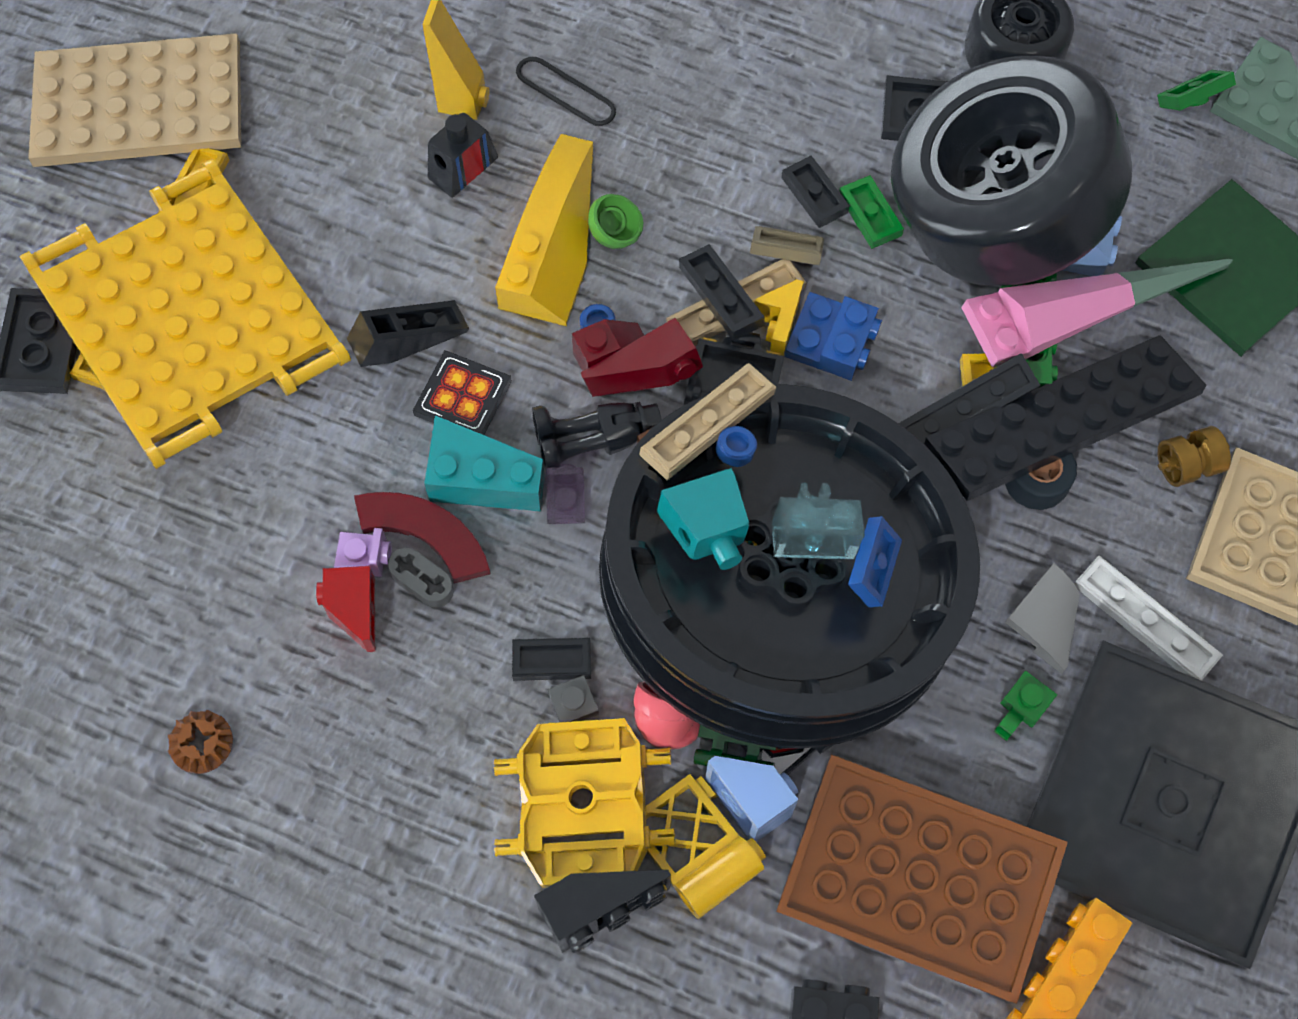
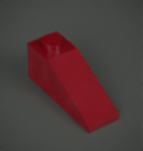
M673 318L582 371L580 374L592 397L672 386L680 380L690 378L696 371L703 368L695 345L677 319Z

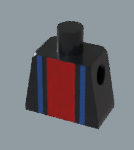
M466 113L449 116L445 121V127L428 142V179L451 198L455 197L498 159V154L489 132Z

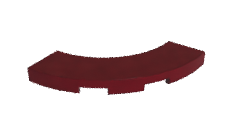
M374 492L354 495L363 534L374 532V528H381L384 532L400 533L407 536L412 535L430 545L431 549L446 564L454 584L491 574L486 556L471 531L458 518L441 506L426 499L402 493Z

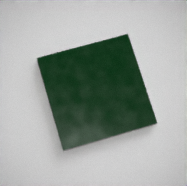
M1231 179L1137 258L1135 264L1142 270L1232 259L1233 261L1226 269L1176 288L1168 293L1242 357L1298 308V235Z

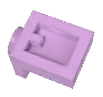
M374 528L373 535L340 532L334 568L370 566L374 576L382 577L383 565L388 564L392 553V544L390 541H387L381 528Z

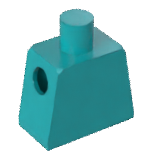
M732 468L661 491L657 512L690 558L696 560L713 554L721 570L730 569L741 562L742 556L737 546L745 540L749 528V520Z

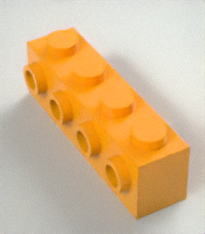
M1098 898L1091 900L1085 905L1078 903L1067 919L1066 924L1071 927L1063 940L1058 937L1049 948L1045 956L1049 963L1042 974L1036 972L1024 989L1023 994L1027 996V999L1020 1010L1014 1008L1006 1019H1076L1133 922Z

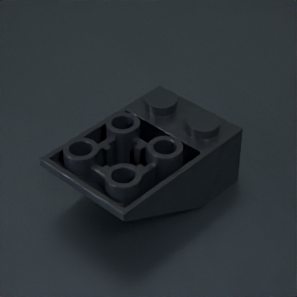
M669 870L575 873L566 876L535 894L534 898L538 910L561 952L563 953L571 949L572 953H576L595 941L593 935L605 927L608 928L609 932H612L631 920L629 914L643 906L647 911L667 899L665 893L670 890L671 874Z

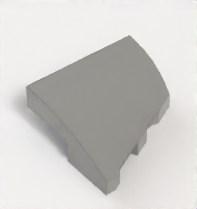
M1053 563L1005 623L1036 646L1033 652L1062 674L1069 663L1080 593L1068 575Z

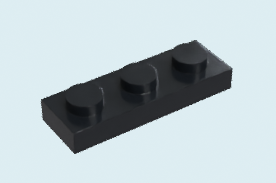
M710 244L679 258V268L733 341L765 326L764 315Z

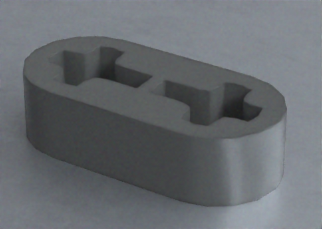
M412 548L397 549L391 554L388 560V568L392 579L398 585L432 608L445 606L451 601L454 588L450 576ZM412 560L414 570L418 574L415 576L408 570L400 573L401 570L398 564L400 562L408 564ZM428 580L433 585H438L442 582L441 585L444 592L441 594L434 592L432 595H429V588L424 581Z

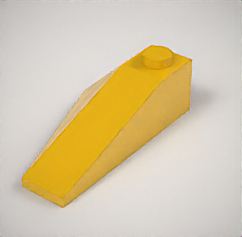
M431 0L422 25L438 112L450 115L466 113L472 119L477 120L481 107L486 108L490 94L489 87H485L484 73L441 0Z

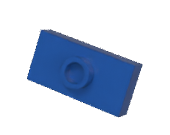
M882 516L868 518L848 583L868 607L883 606L902 543L900 536Z

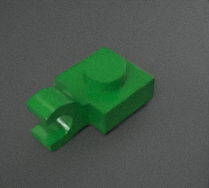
M1025 670L1000 702L1009 712L994 732L1007 741L1022 721L1032 728L1058 694Z

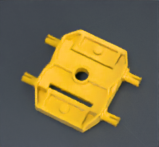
M625 718L537 724L520 748L517 758L494 759V765L496 766L494 767L495 776L519 775L522 801L520 834H518V838L495 839V856H523L542 888H547L566 876L575 873L638 871L647 853V849H651V846H675L674 828L650 830L649 826H646L644 768H647L649 765L672 764L671 748L646 749L645 745L640 744ZM582 788L590 790L593 793V799L589 806L583 809H577L572 806L571 797L575 791ZM624 832V839L543 844V837Z

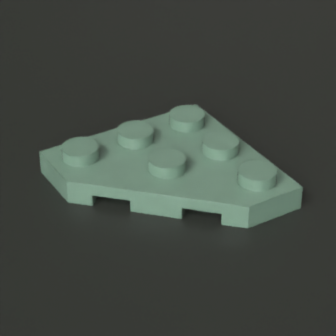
M1260 37L1234 74L1236 85L1222 91L1210 112L1298 160V70L1291 52Z

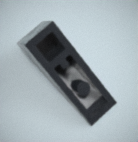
M455 300L360 311L347 340L360 367L396 362L467 333L469 327Z

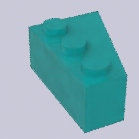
M435 416L424 483L430 502L541 511L545 482L543 459Z

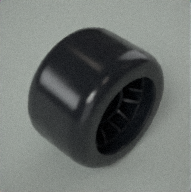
M979 0L974 8L965 39V55L969 67L973 68L996 59L1019 55H1042L1064 60L1074 32V19L1071 9L1065 0Z

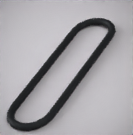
M527 57L518 63L516 74L523 83L595 126H603L609 124L614 119L616 108L609 99L538 57ZM528 62L542 64L606 103L611 109L610 116L602 121H596L526 79L521 73L522 66Z

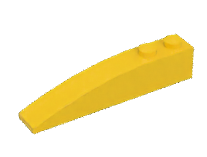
M560 134L528 199L495 287L498 309L567 326L587 268L588 213L590 210L593 162L592 141Z

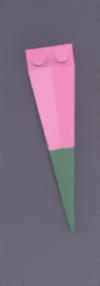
M1223 259L1000 288L997 293L966 299L961 308L992 368L1020 353L1027 359L1130 308L1224 270L1233 260Z

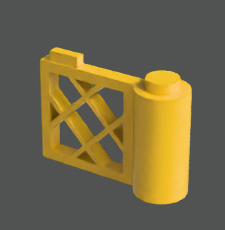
M689 774L646 805V820L651 816L667 818L665 829H671L672 819L694 821L693 840L675 839V846H662L661 854L655 846L647 849V853L660 870H669L671 874L670 883L686 907L699 920L765 869L762 861L766 856L753 838L746 841L743 837L739 836L711 801L716 797V793L704 778L700 776L695 780ZM687 789H690L698 799L696 814L674 811L675 798ZM669 803L668 810H662ZM704 807L710 815H703L702 808ZM701 822L718 824L726 834L715 844L698 842ZM668 846L691 849L689 863L675 873L666 862ZM697 850L704 851L703 853H701L699 856L696 857V851H697Z

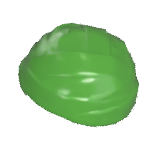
M606 194L596 199L590 207L588 213L589 229L596 241L611 249L628 247L638 240L643 231L644 223L640 210L624 196Z

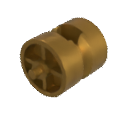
M1208 426L1189 433L1186 439L1180 435L1161 441L1158 445V468L1172 486L1186 485L1199 480L1201 474L1205 475V477H1211L1228 471L1231 464L1230 446L1217 427Z

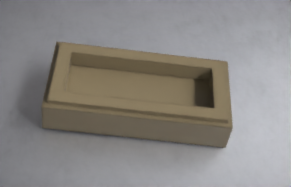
M755 226L750 254L820 266L824 238Z

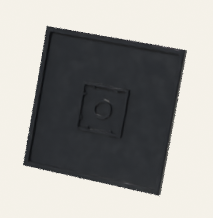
M1104 640L1100 641L1027 824V827L1068 842L1055 885L1089 900L1098 898L1119 913L1251 969L1298 846V720Z

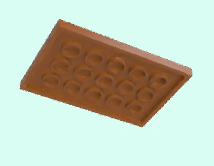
M831 754L776 912L1017 1004L1068 842Z

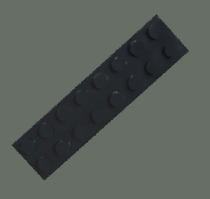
M1158 335L1055 380L1052 384L1039 387L1003 407H993L929 435L925 438L924 445L935 455L950 474L964 499L969 501L1195 398L1203 393L1207 385L1161 335Z

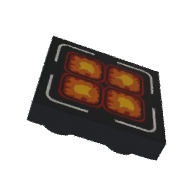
M444 350L413 408V414L431 423H434L435 416H438L485 435L512 382L511 375Z

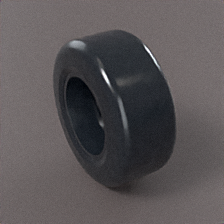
M1019 55L996 59L975 66L946 82L918 107L907 122L895 147L891 165V184L895 201L925 255L949 275L966 282L987 286H1009L1036 281L1053 275L1077 262L1097 246L1112 229L1125 207L1132 183L1131 153L1114 103L1108 92L1091 73L1069 61L1042 55ZM1052 154L1041 170L1035 169V164L1039 159ZM982 171H985L984 180L972 185L976 177ZM991 191H997V192H999V193L988 194V193H990Z

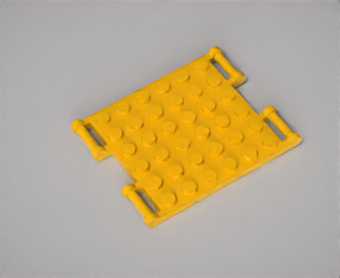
M213 159L202 164L203 168L163 188L157 186L149 190L153 201L161 212L100 243L96 241L87 224L83 223L75 228L76 232L32 254L28 251L19 256L155 469L165 465L166 459L209 435L214 438L221 434L222 429L211 412L274 378L285 395L289 396L297 391V386L337 364L343 366L351 361L344 345L336 338L222 175ZM209 180L214 184L173 206L169 202V200ZM83 244L87 248V250L43 272L39 267ZM327 348L330 351L290 374L285 372ZM201 420L202 423L158 447L154 445L156 442L194 421Z

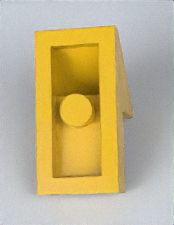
M798 279L753 301L764 315L765 322L769 323L765 341L771 342L770 351L781 353L782 356H784L801 298L804 281Z

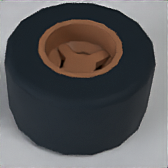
M1072 453L1005 484L1008 494L1017 503L1029 509L1044 510L1055 507L1064 500L1077 477L1076 460Z

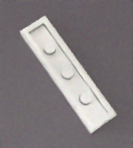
M1100 555L1074 583L1083 595L1179 672L1202 681L1223 656L1222 653Z

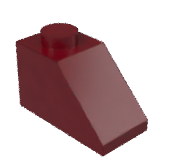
M604 319L572 333L573 355L581 370L584 371L644 336V333L638 323Z

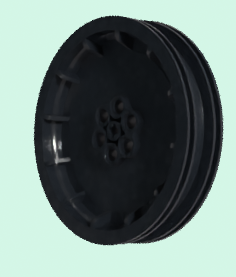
M774 384L776 386L774 395L735 425L748 429L756 438L757 448L750 463L741 467L725 464L716 453V441L670 479L666 480L639 455L640 449L704 397L698 398L675 410L649 430L624 462L612 490L600 550L599 583L604 611L622 653L642 680L677 711L708 729L740 741L778 748H816L852 741L881 729L909 710L927 692L963 637L971 620L980 583V553L974 523L961 492L935 455L913 434L891 418L851 398L817 388L789 384ZM732 468L749 520V528L744 542L737 546L742 556L741 562L730 569L721 570L713 554L696 560L690 558L660 518L657 508L662 490ZM882 516L900 536L902 543L883 606L868 607L848 583L868 518ZM777 523H782L788 528L781 527ZM812 539L819 540L823 544L815 543ZM745 541H753L757 546L749 545ZM818 574H824L829 579H823ZM749 575L759 576L763 581H756ZM786 592H793L799 598H792Z

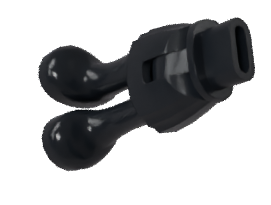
M635 402V407L633 403L598 405L596 411L568 419H555L551 417L545 406L532 407L538 445H540L541 458L543 459L546 472L556 471L566 459L585 452L605 448L606 453L609 455L620 452L636 444L638 435L654 427L662 420L657 403L642 406L640 402ZM598 430L597 433L565 442L556 441V439L569 435Z

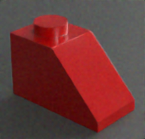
M370 566L323 568V582H317L316 585L318 605H323L328 617L367 652H376L375 577Z

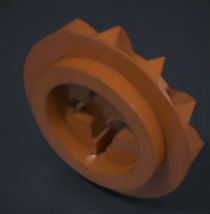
M209 710L200 712L190 711L189 715L182 720H176V726L172 733L168 734V753L172 760L182 770L194 774L207 773L218 768L229 756L233 745V734L227 721L222 716ZM196 728L204 736L211 735L210 739L204 741V755L194 745L188 746L189 742L195 740L194 733H196Z

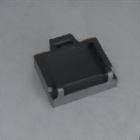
M751 332L734 341L727 333L722 343L705 337L703 339L699 338L697 351L703 368L696 371L689 378L684 405L708 395L748 363L771 383L779 384L784 356L781 353L772 351L763 352L760 334ZM731 343H735V344H739V345H744V346H749V347H754V349H748V348H743V347H739V346H734V345H731Z

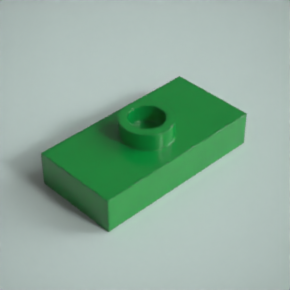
M1212 69L1157 95L1159 107L1181 111L1189 106L1203 105L1209 102V97L1236 85L1234 72Z
M871 175L840 187L839 192L850 205L848 212L871 249L903 235L904 228Z

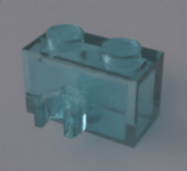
M802 483L797 498L781 497L771 522L774 557L854 559L865 536L861 500L829 499L831 491L827 483L822 484L819 496L815 497L809 494L807 483Z

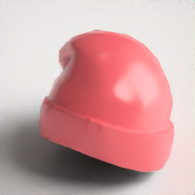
M644 681L638 683L634 694V717L636 726L643 739L654 747H670L671 750L681 749L693 743L698 737L700 724L677 711L657 695Z

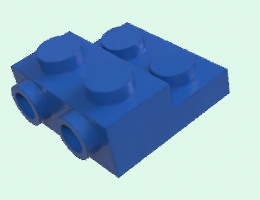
M809 292L785 349L784 357L852 381L856 369L863 370L870 354V349L865 348L868 338L875 341L882 323V320L876 318L879 308L846 296L841 303Z

